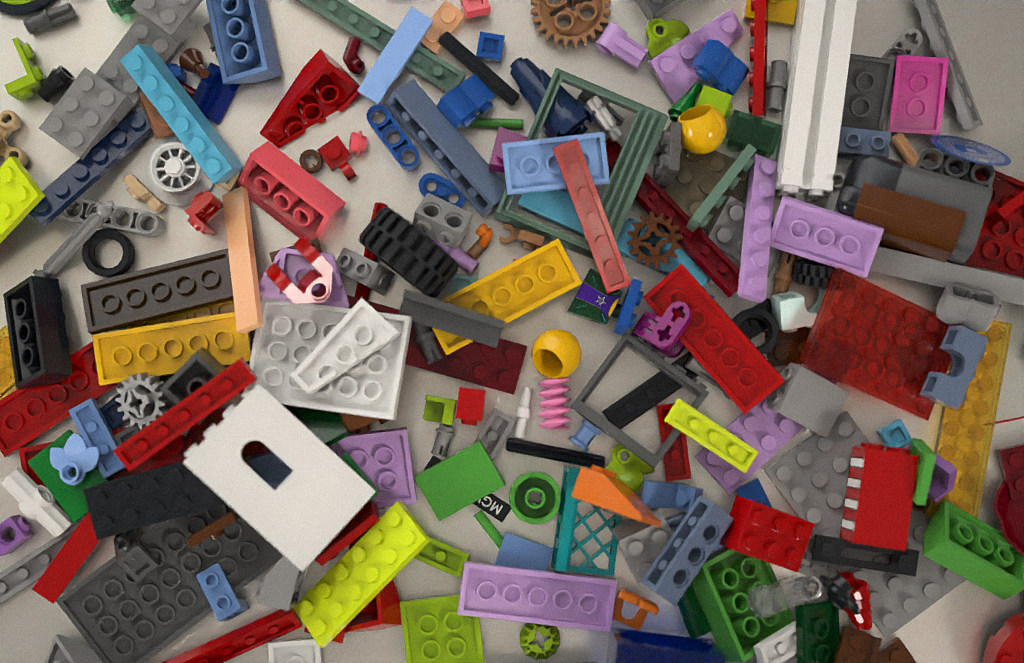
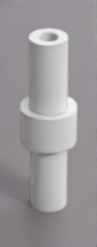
M523 388L520 407L517 406L515 415L518 418L514 437L524 439L527 419H530L532 409H530L533 394L532 388Z

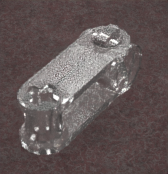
M793 575L767 585L757 586L748 590L747 605L753 611L756 618L773 616L780 611L817 599L822 593V582L816 576Z

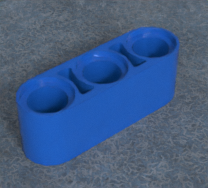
M374 105L370 107L366 115L372 130L403 170L408 172L417 170L421 164V157L417 148L384 106ZM384 114L385 120L382 123L376 124L373 122L375 115ZM393 133L400 135V140L395 144L388 142V137ZM407 153H413L416 156L415 160L410 164L402 161L403 156Z

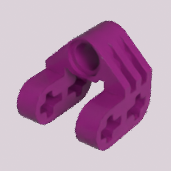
M683 302L672 303L662 318L651 312L644 311L631 332L637 337L642 338L650 347L659 350L666 357L675 358L685 349V345L679 338L690 323L692 312ZM682 309H684L683 313L685 314V317H679L674 323L676 319L674 312H680ZM675 344L678 345L676 349L672 348Z

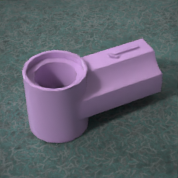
M614 23L607 25L595 43V46L604 54L611 57L616 56L636 70L649 51L629 38L627 33Z

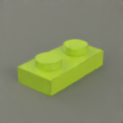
M427 535L431 541L414 559L460 578L464 561H467L470 553Z

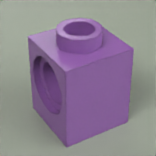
M20 515L10 516L0 524V556L11 554L34 535L31 530L32 526L25 517ZM11 527L16 532V537L14 540L11 539L8 534L9 529Z

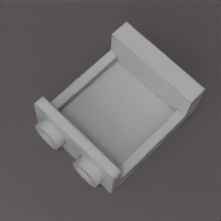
M789 363L781 373L785 382L771 393L767 408L804 426L807 430L827 438L850 392L803 366Z

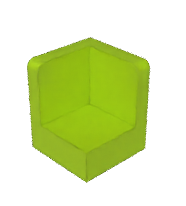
M426 395L423 419L453 425L457 400Z

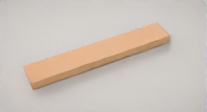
M241 186L222 195L236 326L237 332L244 334L263 326L248 190Z

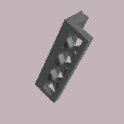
M407 289L404 291L398 315L412 317L413 322L493 348H497L506 322Z

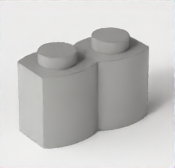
M947 283L936 306L937 318L946 324H963L973 331H988L1000 308L999 297L987 291L972 290L964 285Z

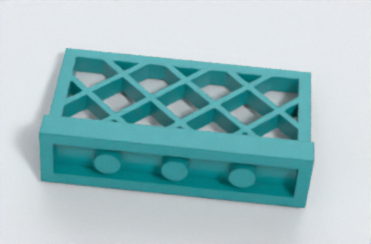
M564 466L561 503L558 509L551 567L557 571H575L614 576L618 542L612 528L620 525L621 516L614 514L607 520L599 510L602 507L591 504L594 509L582 517L577 511L578 503L582 500L571 497L581 468ZM597 512L604 523L592 531L586 520ZM583 523L590 534L581 542H578L574 537V530ZM607 526L612 532V538L603 545L596 535ZM594 538L601 548L589 557L582 546ZM580 549L587 560L579 566L570 565L571 555ZM603 552L609 558L608 569L598 568L593 562ZM590 563L593 566V568L585 566Z

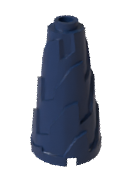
M519 57L511 64L510 74L520 88L519 92L533 109L536 116L551 77L543 69L540 70L528 58L522 59V57ZM560 85L543 124L544 133L548 138L584 134L588 130L584 124L587 120L593 124L595 115L581 100L575 99Z

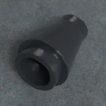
M59 65L57 69H52L37 93L43 100L49 103L53 98L68 90L75 81V78L66 68Z

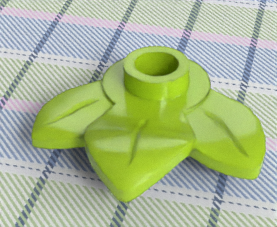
M655 18L649 21L645 30L646 36L649 39L647 45L649 57L651 59L686 37L690 33L688 26L677 19L666 22L662 18ZM657 26L662 29L661 35L656 33Z
M620 444L612 449L611 462L605 468L616 473V479L625 482L634 493H637L642 486L643 474L655 472V468L652 469ZM623 451L628 454L626 461H622L620 458V454Z

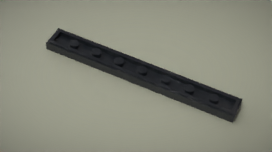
M768 297L765 301L752 307L763 309L772 315L771 301ZM751 317L741 322L739 328L751 340L766 330L767 326L762 320ZM688 351L673 363L685 369V375L693 380L699 375L685 367L687 360L692 355ZM659 371L601 412L609 422L621 430L682 388V386Z

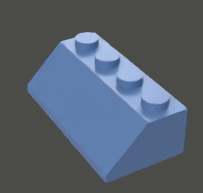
M206 0L223 84L256 83L281 76L266 0Z

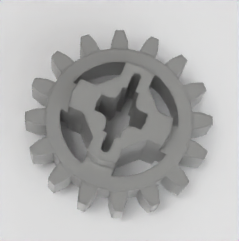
M147 372L133 374L128 379L121 381L123 387L117 388L118 393L121 394V397L115 398V401L121 403V407L117 410L118 412L124 411L125 415L122 419H130L131 427L138 425L139 429L142 430L168 411L165 406L170 404L171 400L166 399V394L160 390L164 382L157 383L156 375L148 376Z

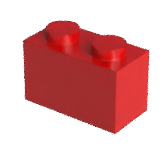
M459 387L456 418L461 419V424L476 426L477 421H483L486 390Z

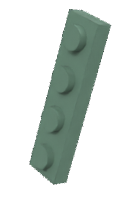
M750 144L745 147L685 226L694 233L699 225L702 228L705 227L713 216L709 213L713 207L718 209L727 198L724 195L727 188L732 191L741 180L737 175L741 170L746 173L755 160L751 157L757 150Z

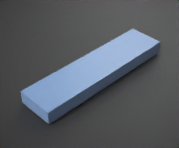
M411 7L358 88V93L380 105L434 23L433 20Z

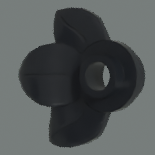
M824 575L819 576L820 583L827 589L828 599L835 607L840 610L847 607L855 615L860 614L858 604L850 596V592L853 589L840 575H836L834 578H828Z

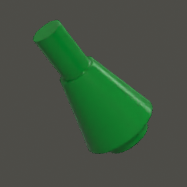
M695 82L688 93L668 110L672 122H677L683 112L695 106L696 97L703 87L702 84Z

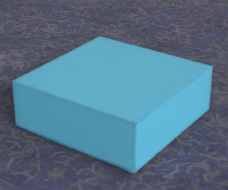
M897 419L877 430L885 447L902 448L911 443L912 438L901 419Z

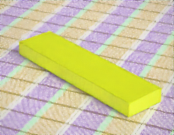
M678 398L664 419L665 422L745 474L758 454L756 449Z

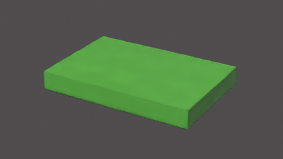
M481 440L414 477L439 521L506 485Z

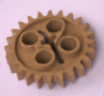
M531 0V5L535 8H532L530 13L533 16H537L533 19V25L541 24L538 28V33L547 32L545 35L546 41L553 37L554 46L559 41H563L565 49L568 42H572L574 49H576L578 41H581L586 46L588 37L595 41V32L598 34L603 33L601 25H608L609 20L605 17L610 16L611 10L606 7L611 5V0H591V2H584L585 0H561L557 5L549 3L548 0ZM567 4H570L571 7H575V10L571 11L570 8H566ZM584 10H589L593 13V17L586 19L580 13ZM551 13H557L555 16H550ZM561 19H566L570 22V26L562 28L557 22Z

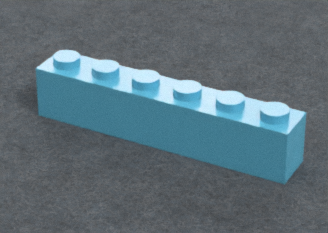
M137 44L120 60L213 184L226 183L244 168L152 46Z

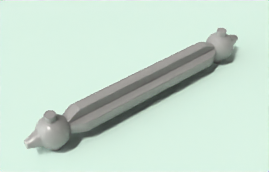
M109 201L101 204L97 202L94 205L96 212L90 214L44 263L43 270L38 271L35 269L32 272L35 274L34 276L50 278V276L55 275L103 224L104 218H113L112 207L114 202Z

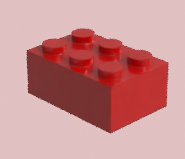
M736 495L730 512V516L734 519L723 534L720 545L798 573L814 523Z

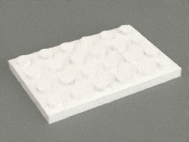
M262 297L263 326L256 328L249 367L258 379L250 385L255 387L259 383L282 405L396 420L412 317L378 312L401 334L315 393L309 394L291 375L351 309L311 303L294 304L288 300Z

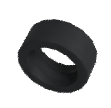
M102 229L97 230L85 242L82 249L83 262L91 272L102 277L111 278L128 272L133 265L135 252L134 246L128 237L116 230ZM105 239L116 240L123 249L121 261L113 268L101 267L97 264L94 257L97 245Z
M749 308L741 311L732 319L738 327L741 322L751 317L758 318L766 324L768 337L765 343L757 347L762 354H766L774 347L778 340L779 329L776 320L769 312L760 308Z

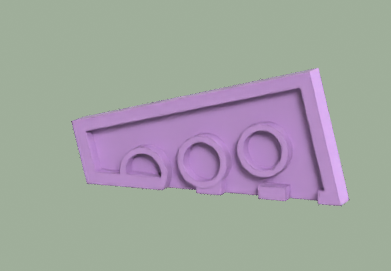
M732 8L647 61L672 105L699 79L692 63L707 40H719L729 47L744 31Z

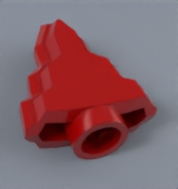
M850 571L838 574L851 585L853 590L850 592V596L858 604L860 614L855 615L847 607L843 610L847 612L851 622L857 629L870 630L872 628V610L870 608L871 596L868 582L856 579Z

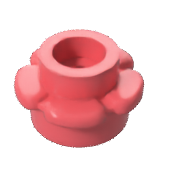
M361 130L359 132H351L349 152H355L356 155H359L360 151H365L367 137L362 136Z

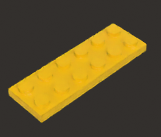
M556 239L441 301L506 321L505 324L581 285L582 282L560 240ZM432 328L446 355L473 342Z
M235 312L92 335L99 386L122 383V380L128 379L130 375L147 372L148 376L156 375L157 377L175 374L201 347L205 348L223 366L231 365L241 357L246 362H250L252 352L250 331L244 334L237 332Z

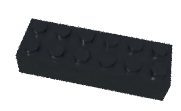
M242 448L241 457L244 463L248 466L245 453ZM185 460L83 489L97 540L228 503L183 463Z

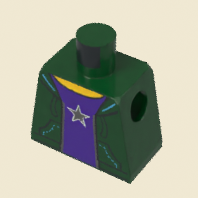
M590 268L567 313L606 325L610 317L618 318L622 306L618 302L623 292L618 289L607 294L599 273Z

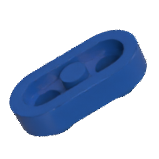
M427 173L421 177L419 190L424 197L427 193H430L451 203L449 197L456 195L458 201L451 204L463 208L466 198L452 182L435 173ZM430 183L436 184V189L434 191H429L427 189V186Z

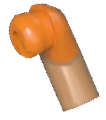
M484 223L475 230V233L480 238L467 251V254L475 260L488 248L493 236L491 227L488 228Z

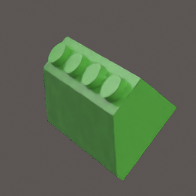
M942 501L923 533V555L1003 600L1024 590V556L1005 540L1003 533L948 501Z

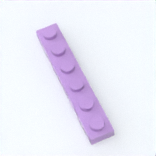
M755 154L751 157L755 161L749 168L737 296L761 303L766 299L777 161Z

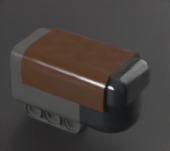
M936 148L923 150L915 167L872 154L858 156L847 168L834 212L884 228L879 243L880 246L935 259L944 263L948 260L964 265L975 249L993 192L992 184L995 178V170L991 165L968 161ZM930 159L935 163V166L928 167L924 164L923 160ZM955 166L961 173L953 174L949 167ZM980 173L984 175L986 181L977 180L975 174Z

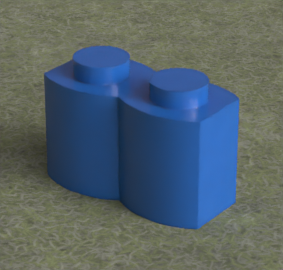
M707 40L692 63L699 78L709 81L712 88L730 95L736 93L750 71L719 40Z
M475 74L441 97L436 107L456 129L461 126L466 128L475 121L478 114L481 113L483 116L493 108L492 102L496 96Z

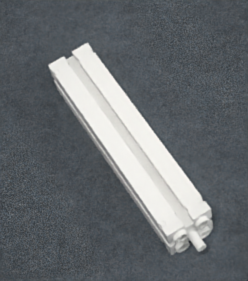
M857 0L797 1L785 82L787 88L784 91L775 161H777L775 193H778V197L787 196L793 198V194H795L796 200L817 202L818 199L823 198L825 194H829L833 190V175L835 174Z

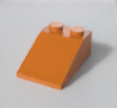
M592 465L591 470L581 467L571 497L641 522L661 527L662 522L625 482L616 479V473Z

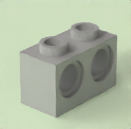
M427 193L414 213L412 224L428 237L457 250L469 230L473 213Z

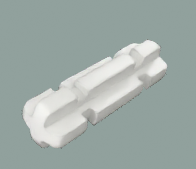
M593 96L585 103L595 113V119L604 131L607 130L609 132L607 135L613 142L619 140L624 135V131L620 126H616L615 123L617 122L605 106L602 107V101L598 96Z

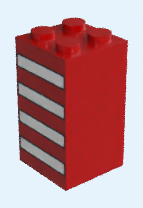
M861 442L860 447L852 446L839 538L852 543L906 551L919 456L910 455V449L887 446L885 451L884 445Z

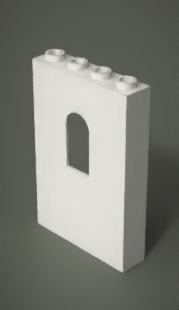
M259 383L255 387L250 385L241 394L243 400L237 406L232 404L222 414L225 419L218 426L215 424L210 426L203 434L206 439L199 446L195 443L184 454L187 459L183 463L303 572L376 491ZM252 440L261 441L293 470L276 490L271 488L242 460L241 451L247 442Z

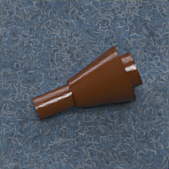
M189 48L182 52L179 63L183 70L198 74L203 79L209 76V71L205 68L203 54L198 49Z

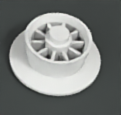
M178 137L169 138L161 142L149 155L145 169L146 180L150 190L161 201L174 206L191 205V200L199 192L204 193L206 190L210 191L212 188V181L208 179L206 173Z

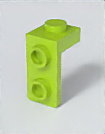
M16 37L12 40L27 75L4 86L7 93L15 99L26 100L41 89L44 75L40 67L34 64L32 57L35 55L29 43H24Z

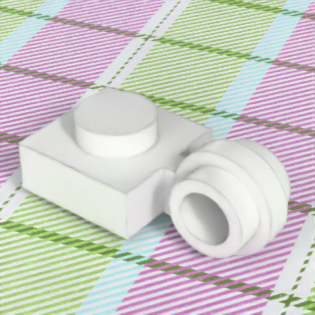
M835 172L833 180L840 179L842 183L840 185L833 183V190L830 192L829 197L824 196L820 207L834 211L845 178L844 173Z

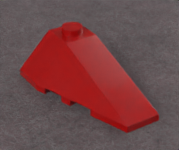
M320 49L298 74L260 131V134L280 148L304 134L305 129L317 122L321 124L326 121L327 116L336 111L341 112L346 109L360 95L357 91L360 85L339 63Z
M365 531L362 535H360V536L357 538V540H356L353 544H351V545L349 546V550L354 546V544H355L367 531ZM393 579L350 621L345 633L382 630L402 625L400 602Z

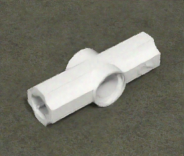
M19 466L0 482L19 501V508L22 513L30 519L36 518L55 538L73 523L72 519L55 503V497L48 488L43 485L38 486Z

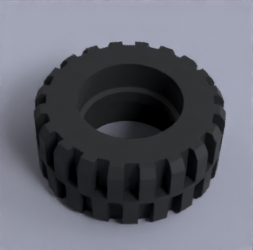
M388 207L380 209L359 236V242L366 249L428 297H437L458 271L459 264L444 249L408 220Z

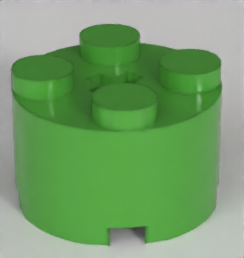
M529 471L523 473L511 486L509 493L510 506L513 513L524 522L531 524L545 523L558 512L561 503L560 489L555 480L544 472ZM531 491L541 493L539 496L541 501L539 503L535 501L530 503L528 501L531 498L529 494Z

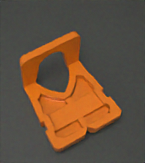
M623 588L618 592L615 599L612 619L640 630L648 611L657 615L659 608L656 603ZM624 600L640 607L632 619H625L621 614Z

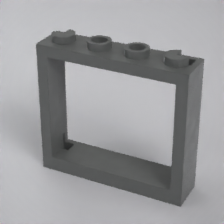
M625 332L572 403L571 409L654 469L681 432L674 428L654 455L585 404L587 399L626 347L695 395L696 399L691 404V407L697 410L710 392L706 390L707 386L701 383L702 381L694 378V380H691L685 375L686 370L676 363L671 365L664 360L665 355L655 348L652 350L648 349L643 345L645 341L642 338L637 337L633 333L630 336Z

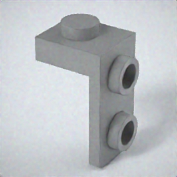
M347 248L342 249L336 261L339 273L383 296L395 275L394 272L379 263Z

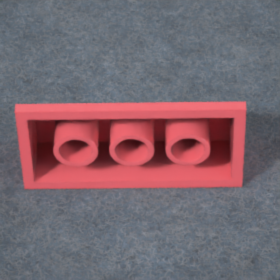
M269 141L250 153L235 188L245 187L248 190V198L298 238L304 236L308 241L316 238L321 240L337 221L346 204L345 201Z

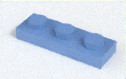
M90 398L68 410L87 447L99 448L100 455L97 466L103 477L108 478L125 469V465L113 452L118 445L95 399Z

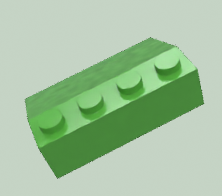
M725 547L709 555L691 582L725 663H743L756 655L753 646L795 621L771 564L766 561Z

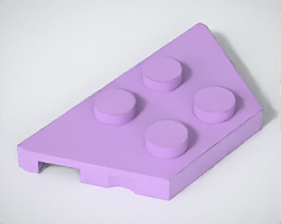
M281 248L273 262L297 286L302 277L310 270L315 269L296 249ZM320 253L333 267L331 293L325 301L311 304L350 309V303L334 255ZM264 272V276L259 282L260 297L291 301ZM316 283L311 291L317 290L321 283Z

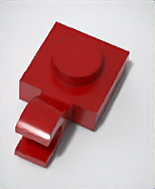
M338 135L317 149L332 171L340 168L348 181L357 176L347 162L353 157Z

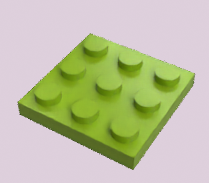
M460 594L400 601L406 663H485L480 618L457 614Z

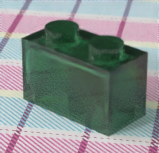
M734 110L730 115L725 138L722 143L726 144V148L736 152L744 150L750 144L757 149L753 155L758 154L770 158L774 153L783 125Z

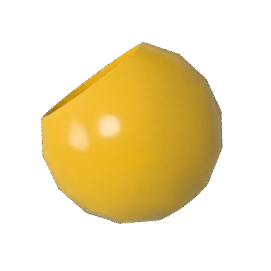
M699 105L686 110L679 116L677 122L682 123L681 145L689 152L707 154L716 150L724 141L727 130L726 120L722 113L712 105Z
M550 329L537 337L532 346L531 356L535 368L543 376L548 378H565L574 373L578 368L582 352L579 341L572 333L563 329Z

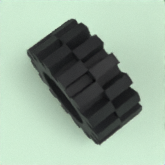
M808 259L795 261L794 283L815 288L832 289L839 287L840 269Z

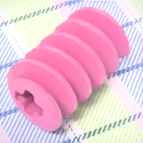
M546 378V380L539 382V386L546 388V390L539 392V396L546 398V400L539 402L540 407L546 408L545 411L539 413L540 417L546 419V421L539 423L540 427L545 429H571L564 426V423L571 421V418L564 416V413L571 411L570 407L564 406L565 402L571 401L570 397L564 395L565 392L571 390L570 387L564 385V382L571 380V378Z

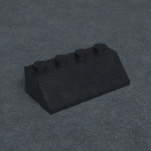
M30 276L3 294L16 390L58 383L73 374L59 279Z

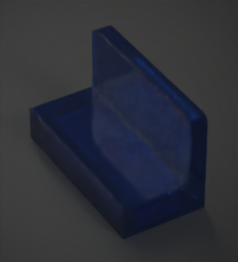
M211 62L207 68L209 76L201 79L192 96V100L208 120L220 125L242 83L223 84L220 67Z

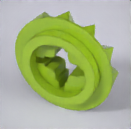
M526 623L520 632V646L527 656L535 660H547L556 653L560 645V633L556 626ZM536 629H538L542 636L548 637L544 640V649L538 643H529L536 639Z

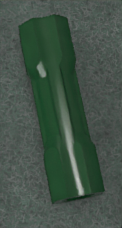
M689 585L677 605L690 638L695 639L706 635L711 630L692 587Z

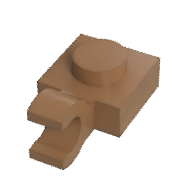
M504 224L503 229L509 230L511 236L509 238L500 237L499 241L501 243L511 244L513 241H518L522 243V248L530 251H535L536 248L539 249L543 246L544 236L516 229L510 224Z

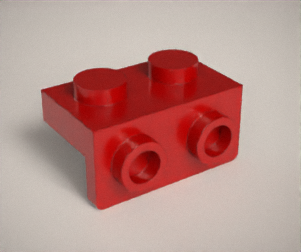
M206 190L204 193L199 192L191 200L192 204L185 212L190 217L187 221L194 229L200 231L203 235L207 232L214 236L217 232L207 222L223 208V202Z

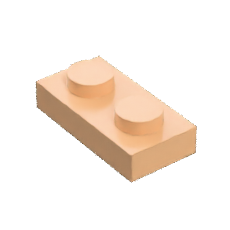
M445 0L431 18L434 23L420 44L437 55L442 49V46L438 43L439 38L446 31L453 35L466 18L465 14Z

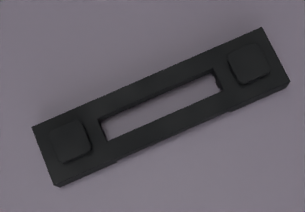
M814 535L813 556L811 557L813 561L916 577L919 557L918 550L906 548V551L852 543L837 537ZM841 547L890 554V563L885 564L840 557Z

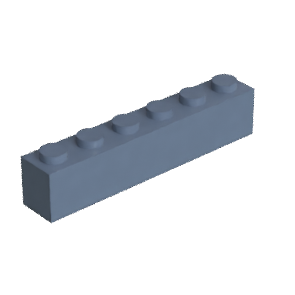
M414 79L395 89L385 103V107L482 218L497 209L506 189V183L502 181L495 171L489 170V164L460 131L436 107L437 105Z

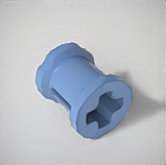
M583 419L582 426L574 436L569 437V440L587 453L589 444L596 435H600L602 432Z

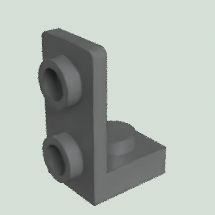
M138 529L115 535L116 562L137 582L158 566L157 560L140 544Z

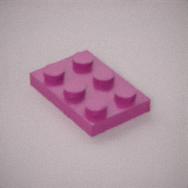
M896 55L887 132L940 135L949 58Z

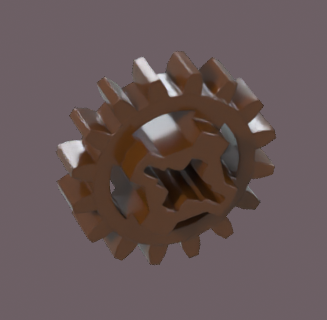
M650 212L649 219L641 215L640 224L632 223L636 228L635 231H628L627 233L633 236V240L627 242V245L634 247L629 252L630 255L638 254L639 256L636 259L638 263L646 260L645 267H650L652 262H654L655 267L660 268L662 261L666 265H670V257L678 258L675 250L683 249V246L678 244V240L684 239V236L677 235L676 233L681 227L679 225L672 226L674 222L672 217L665 221L664 213H660L659 217L656 218L655 213ZM659 223L665 225L670 233L664 234L660 231ZM648 226L647 232L639 237L641 231ZM654 234H656V236L660 238H664V240L657 242V247H655L654 244L645 241L653 239ZM667 244H671L670 249L663 255L662 250ZM640 247H647L652 257L645 255Z

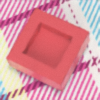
M460 0L466 19L490 14L491 7L488 0Z

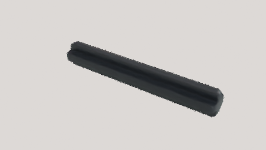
M446 31L439 38L438 43L474 75L477 74L509 106H513L519 100V93L451 33Z
M508 438L506 443V450L509 452L590 468L592 465L604 468L605 457L601 455L515 438Z

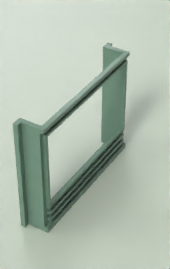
M555 68L526 141L538 139L561 82L636 113L609 178L610 184L606 185L600 200L614 239L617 242L666 125L668 116L566 71ZM505 189L494 218L520 229L544 236L546 240L551 242L559 239L563 247L593 259L586 237L582 241L509 210L514 195L507 196V189Z

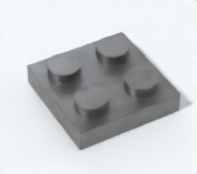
M671 122L668 128L663 130L654 151V155L657 156V164L654 165L653 179H656V183L662 189H666L679 172L682 125L679 122Z

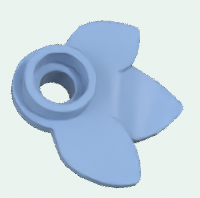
M73 433L63 449L58 447L50 449V462L59 471L60 478L66 484L77 485L85 479L86 472L96 467L100 452L98 447L87 448L82 436L78 433ZM73 468L76 469V476L72 474Z

